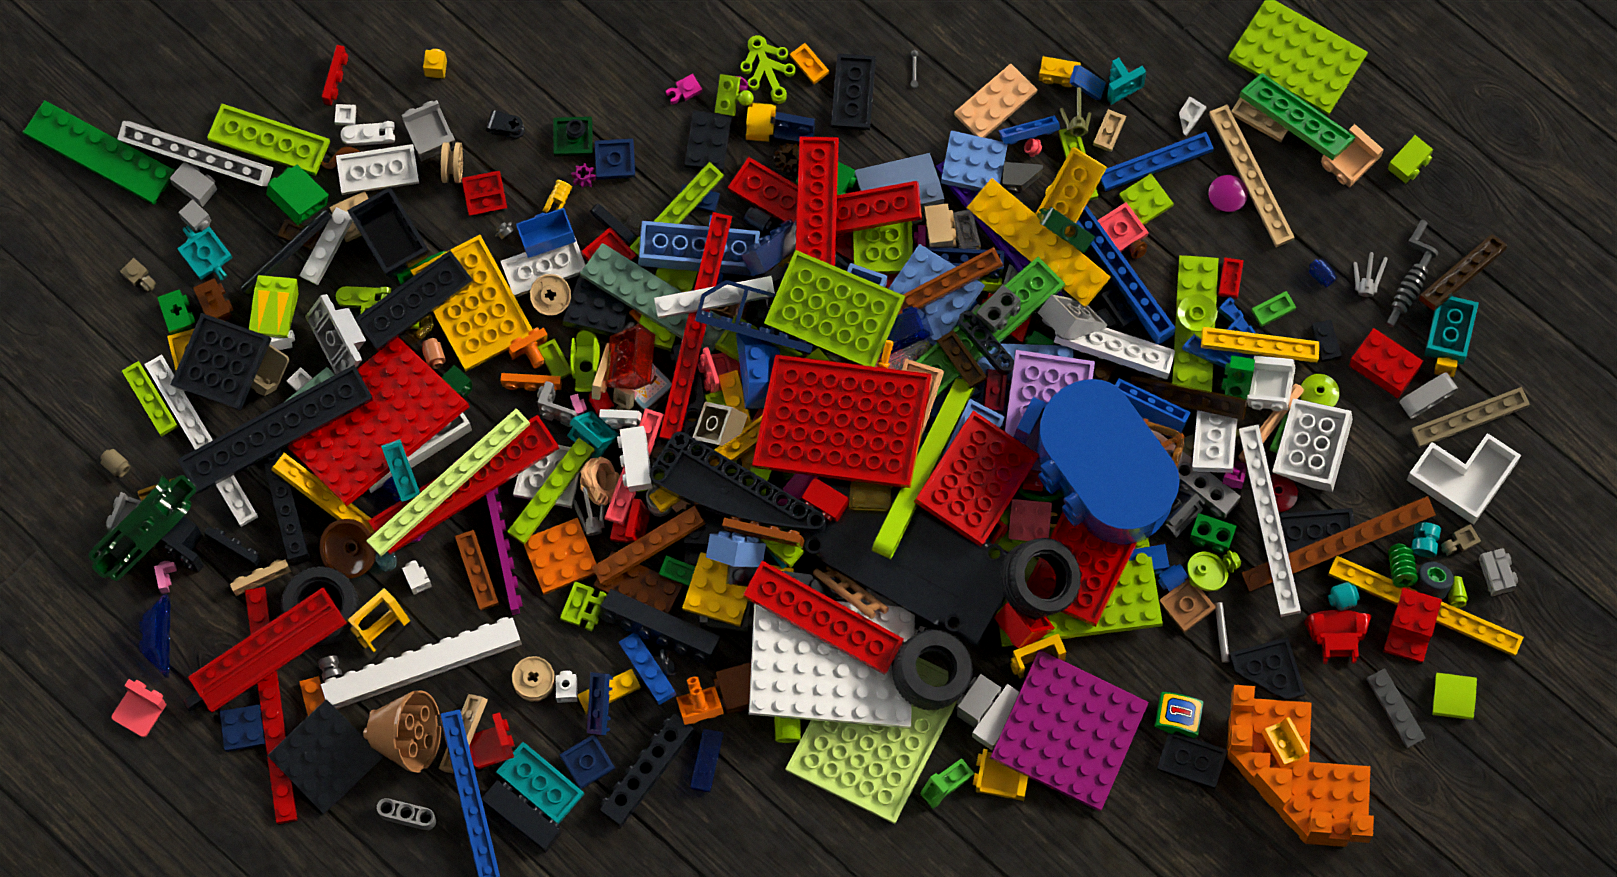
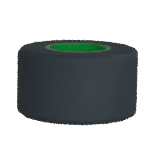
M1427 562L1420 567L1417 573L1418 581L1414 584V587L1419 593L1443 599L1447 596L1454 582V577L1451 571L1441 563Z

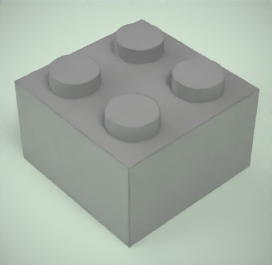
M982 674L978 678L974 677L968 686V693L966 695L963 694L956 703L958 704L956 707L958 709L957 717L974 728L977 727L1001 692L1000 686Z

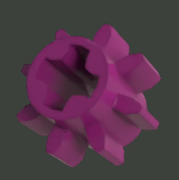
M586 163L580 167L576 165V172L571 173L572 177L576 178L573 181L574 185L579 184L582 189L588 185L592 187L591 181L596 180V175L592 174L594 168L586 167Z

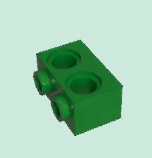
M1231 355L1230 363H1226L1224 372L1228 376L1227 379L1223 378L1221 390H1225L1224 395L1247 399V395L1250 392L1255 359Z
M1198 513L1190 541H1193V544L1199 547H1210L1217 553H1227L1236 526ZM1204 528L1208 534L1200 535L1197 530ZM1224 535L1227 540L1221 542L1217 539V536Z

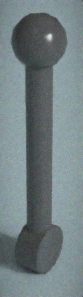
M912 50L911 55L913 57V78L911 81V87L913 89H916L918 87V82L916 81V63L917 56L919 53L917 50Z

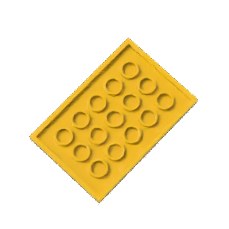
M481 235L451 249V252L474 282L433 311L465 372L508 350L512 340L518 337L523 339L529 336L528 332L533 330ZM445 253L412 269V275L415 276Z

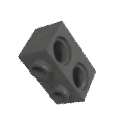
M1002 285L977 311V318L987 329L995 334L998 330L1001 331L1006 327L1007 320L1011 316L1015 317L1021 310V299ZM1004 301H1009L1011 305L1004 306L1002 305V303ZM996 315L998 316V319L991 320L989 319V316Z

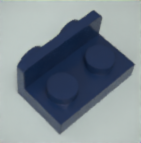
M776 112L775 139L799 143L800 137H813L815 119Z

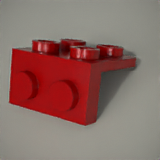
M500 712L492 715L496 727L474 733L469 748L476 769L514 758L511 748L515 746L512 735H507V731H510L507 719L502 720Z

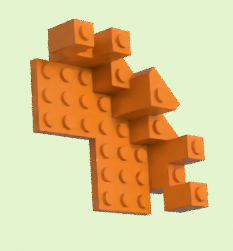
M1234 685L1231 694V713L1228 722L1227 759L1238 768L1245 779L1259 791L1266 802L1279 813L1280 817L1300 836L1299 838L1305 844L1346 847L1348 842L1370 843L1373 837L1374 816L1369 815L1370 766L1309 762L1312 703L1254 699L1255 686ZM1289 717L1302 741L1305 743L1308 753L1299 761L1280 767L1261 732L1265 728L1276 725Z

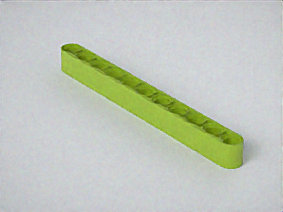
M959 377L955 379L917 455L911 488L901 487L873 544L872 552L889 559L893 557L918 506L914 500L938 465L961 414L975 390V387L969 389L963 379Z

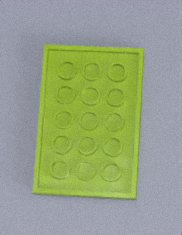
M1265 0L1229 55L1228 60L1256 76H1259L1261 73L1265 74L1313 108L1329 116L1368 52L1275 0Z
M795 250L764 324L858 364L876 367L905 296Z

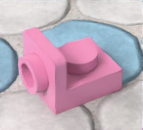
M163 561L159 565L154 566L161 594L169 593L168 586L172 585L170 575L166 573L177 571L174 562Z

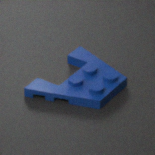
M1229 297L1218 309V312L1232 323L1227 330L1255 333L1251 325L1249 326L1244 320L1241 310H1238L1234 305V300ZM1195 334L1182 347L1184 351L1225 368L1226 363H1230L1231 355L1250 359L1256 356L1201 348V339Z

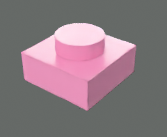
M578 394L570 396L577 416L584 414V411L587 410L584 399L580 400Z

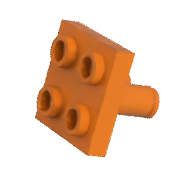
M535 328L528 332L529 336L523 339L518 337L512 340L509 346V354L512 360L526 354L534 369L542 366L544 358L538 346L547 342V333L544 328L540 330Z
M698 677L687 679L690 693L676 697L684 725L694 724L700 720L715 718L718 715L724 714L715 686L702 690Z

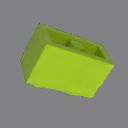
M1414 135L1390 161L1388 170L1404 183H1407L1410 179L1414 180L1420 173L1419 169L1421 166H1427L1432 160L1431 154L1433 149Z

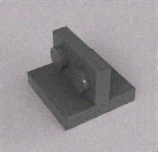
M1181 487L1178 488L1171 511L1163 524L1174 537H1177L1196 518L1198 513L1203 510L1198 503L1200 497L1197 493Z

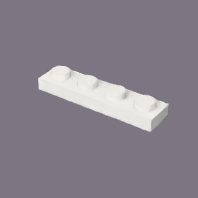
M337 207L335 208L332 219L328 221L299 276L319 285L353 222L348 212Z

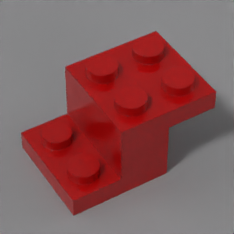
M1403 588L1383 652L1423 663L1442 599Z

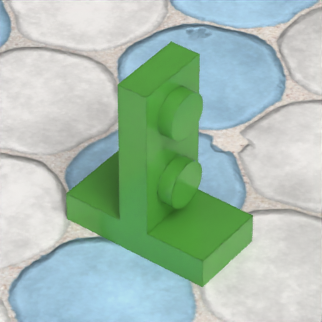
M961 758L939 775L937 773L932 775L920 794L934 809L944 797L971 779L975 773Z

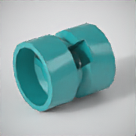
M1427 522L1415 524L1413 536L1416 539H1413L1411 546L1415 555L1421 557H1435L1437 555L1438 543L1436 541L1439 540L1441 528L1438 525Z

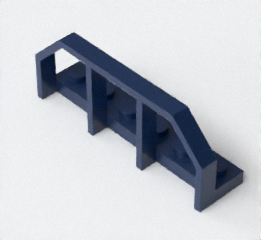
M728 280L702 293L694 321L811 353L813 345L800 338L797 341L789 339L790 335L781 332L778 333V336L773 335L775 331L773 327L770 329L759 327V330L751 328L752 324L740 321L748 290L774 298L776 296L775 293ZM726 285L744 289L735 324L732 323L733 319L721 316L720 319L713 318V313L702 311L705 297Z

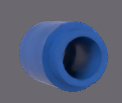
M1178 564L1159 574L1160 579L1157 581L1163 590L1168 589L1170 592L1186 582L1185 579L1188 578V575L1181 564Z

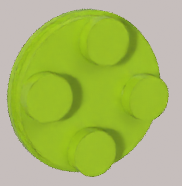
M1199 552L1194 554L1188 561L1187 574L1190 579L1189 582L1193 587H1198L1205 591H1217L1226 583L1228 570L1223 560L1217 555L1210 552Z

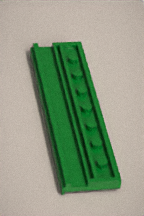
M45 100L25 130L22 131L25 136L153 205L156 204L161 192H164L170 183V177L175 173V170Z

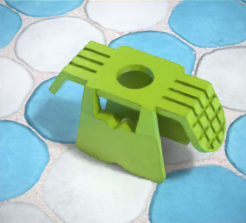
M582 330L576 337L577 353L575 339L572 338L569 363L572 377L576 379L575 391L589 392L592 391V385L600 365V347L593 332ZM583 362H590L592 364V369L589 372L580 370V365Z

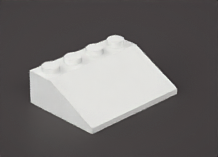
M1293 398L1273 473L1315 489L1333 492L1353 420L1351 411Z

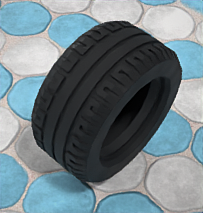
M1048 538L1024 542L1014 547L1002 563L1003 566H1001L1000 571L1002 592L1010 606L1016 609L1017 612H1020V614L1033 618L1054 615L1067 609L1078 595L1081 585L1079 564L1069 548L1065 547L1061 542ZM1033 557H1040L1046 560L1055 572L1056 587L1048 599H1041L1033 595L1025 582V568Z
M318 566L317 568L312 567L311 569L308 568L303 570V572H299L298 575H295L288 582L283 591L284 594H282L281 611L284 614L302 602L304 597L312 590L330 588L336 591L342 598L340 613L347 624L316 644L318 647H324L325 645L330 646L334 645V643H339L347 635H350V628L352 626L348 619L360 609V601L353 584L343 573L333 568Z

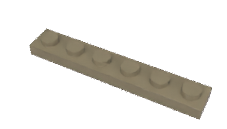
M1520 387L1416 426L1411 431L1418 447L1421 448L1431 444V442L1440 441L1527 408L1530 404L1523 388Z

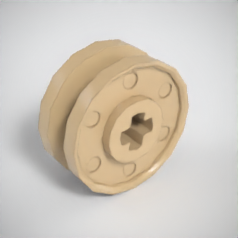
M443 142L441 151L442 183L449 182L450 174H453L455 183H461L463 173L462 143L456 142L454 151H451L449 142Z
M544 274L532 283L530 300L538 312L545 315H557L563 312L569 305L571 290L567 281L561 276ZM549 289H551L552 292H556V295L553 296L554 299L550 300L549 297H545V294Z
M537 656L527 657L515 666L512 673V683L516 693L521 698L530 702L540 701L547 698L553 691L555 675L551 665L545 659ZM530 677H537V682L530 680Z

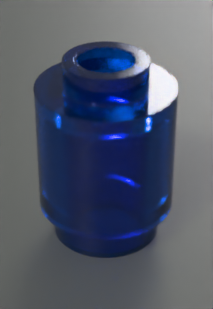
M1317 258L1309 265L1310 270L1308 272L1320 285H1324L1327 288L1337 279L1336 272L1323 258L1320 260Z

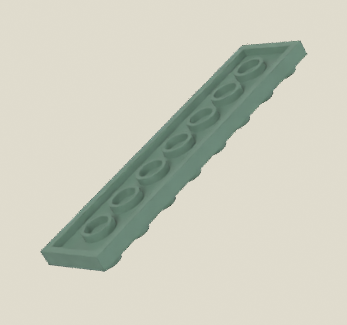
M602 243L582 269L580 276L683 339L689 313L658 319L654 301L656 297L683 292ZM710 310V313H713V318H721L720 315ZM707 324L701 351L703 352V349L708 347L710 354H713L716 350L715 344L726 329Z

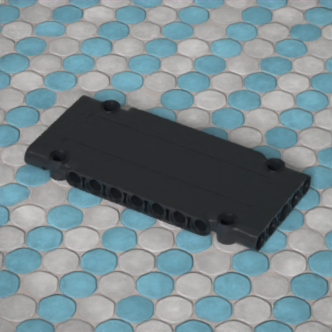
M819 477L818 480L848 497L850 503L838 522L833 519L831 522L826 520V529L822 533L799 532L804 539L803 548L801 549L810 556L818 558L824 565L926 622L938 628L941 627L950 634L956 635L977 647L1006 599L1000 584L1001 566H1003L1002 563L1009 552L1002 549L1001 546L991 543L988 538L981 547L918 505L893 557L889 559L872 552V547L900 489L888 485ZM800 509L797 516H802L805 510ZM814 519L811 524L819 526L822 520ZM812 543H819L820 547L818 550H810ZM994 550L1000 552V556L996 559L989 557L990 553ZM952 620L960 622L956 629L950 628L949 623Z

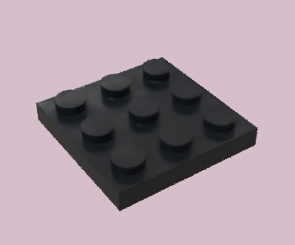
M579 275L563 319V325L620 339L631 307Z

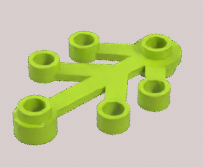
M756 35L751 37L748 41L750 52L746 61L741 63V71L744 74L751 73L752 64L757 55L760 62L753 77L748 80V87L750 90H757L760 86V79L765 71L772 87V101L781 104L785 102L787 93L783 87L779 86L772 69L791 77L795 74V66L790 63L784 65L767 58L765 52L777 56L779 60H785L788 57V50L785 47L776 48L768 45L762 36ZM755 42L761 43L759 46L754 45ZM783 51L786 54L784 56H780L779 53ZM745 65L750 66V68L747 69V70L744 69L743 67H744ZM787 68H792L793 71H792V72H787L786 69H787ZM751 82H756L757 85H756V86H751L750 83H751ZM780 91L782 95L777 96L775 93Z

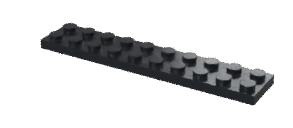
M355 365L177 460L188 480L196 486L195 493L199 494L371 402L373 397Z

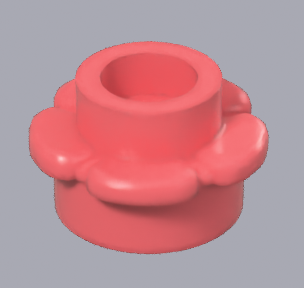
M1030 138L1024 146V151L1030 157L1038 155L1042 149L1039 139Z

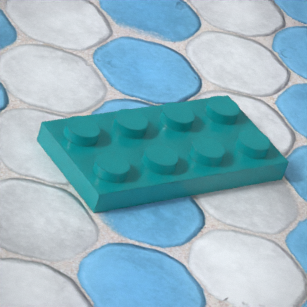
M522 742L513 752L514 758L506 760L496 773L545 815L559 824L584 796V792L526 743Z

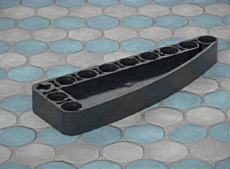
M681 431L672 435L649 472L653 484L661 490L703 510L729 519L737 517L745 523L755 521L762 524L761 526L769 528L771 525L779 527L784 531L794 530L801 533L819 534L826 529V520L821 512ZM684 440L685 443L683 445L680 443L678 446L677 442ZM696 449L703 450L700 456H694L693 452ZM674 456L675 460L672 463H666V458ZM713 459L720 460L716 466H711L710 462ZM730 469L737 470L733 476H728L727 471ZM657 473H664V477L662 479H655V475ZM746 479L754 480L750 486L743 485ZM763 489L771 490L767 496L760 495ZM780 499L788 500L784 506L777 505ZM797 509L805 510L802 516H796L794 513ZM814 519L822 520L819 526H813L811 523Z

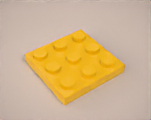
M701 552L682 609L740 627L749 600L742 597L747 587L726 584L728 565L707 558L706 553Z

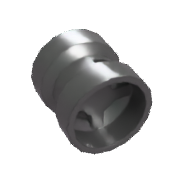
M337 656L324 657L318 661L319 668L323 671V681L332 677L337 679L343 676L341 669L338 668L339 661Z

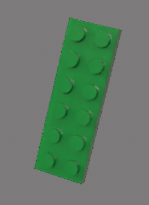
M1263 73L1240 92L1239 97L1331 160H1334L1355 140L1356 136Z

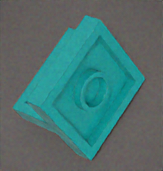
M1119 57L1112 61L1109 77L1111 83L1109 84L1107 96L1111 105L1143 88L1146 77V70L1143 66L1129 73Z
M593 411L574 417L570 422L573 427L567 435L574 442L580 438L595 448V452L591 456L592 458L602 457L608 446L617 442V437L621 436Z

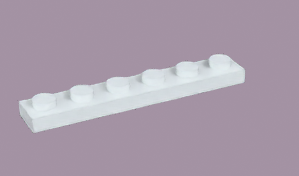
M771 276L736 282L775 293ZM726 285L705 297L702 310L740 304L744 289ZM713 287L654 298L658 319L697 312L702 293ZM748 290L745 302L772 297Z

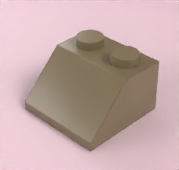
M704 402L693 438L700 442L723 446L742 433L748 415L733 407Z

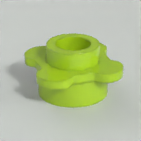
M1227 551V555H1223V562L1230 573H1233L1234 569L1241 566L1240 558L1236 552Z

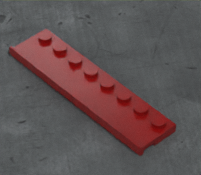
M321 588L188 678L208 706L209 711L213 713L346 625L347 622L325 588Z

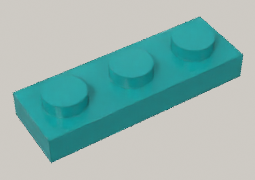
M401 440L382 445L383 453L401 501L403 502L418 496L420 491Z

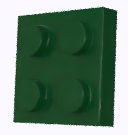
M592 117L553 118L554 157L593 155ZM573 119L581 120L585 125L584 135L580 138H571L566 132V125L569 121Z

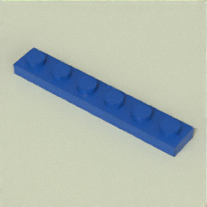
M1207 132L1107 168L1100 181L1104 190L1108 191L1146 177L1149 174H1154L1213 152L1214 148Z

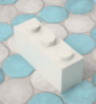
M644 426L620 429L621 436H618L617 440L619 448L623 450V455H620L621 467H625L626 474L622 475L624 486H627L630 492L653 489V482L649 476L651 466Z
M1009 684L1006 685L973 731L972 737L990 750L994 749L1019 691Z

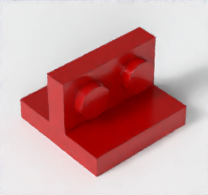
M633 498L624 526L613 523L610 536L611 541L631 544L646 535L651 512L641 499Z

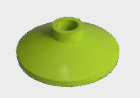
M1189 295L1179 304L1178 319L1190 331L1201 332L1203 327L1210 328L1216 321V305L1205 295ZM1194 313H1199V314H1200V317H1199V318H1195V317L1193 316V314H1194Z
M1311 375L1301 384L1304 391L1300 398L1303 401L1334 407L1339 399V387L1327 375ZM1322 388L1324 392L1318 393L1317 389Z

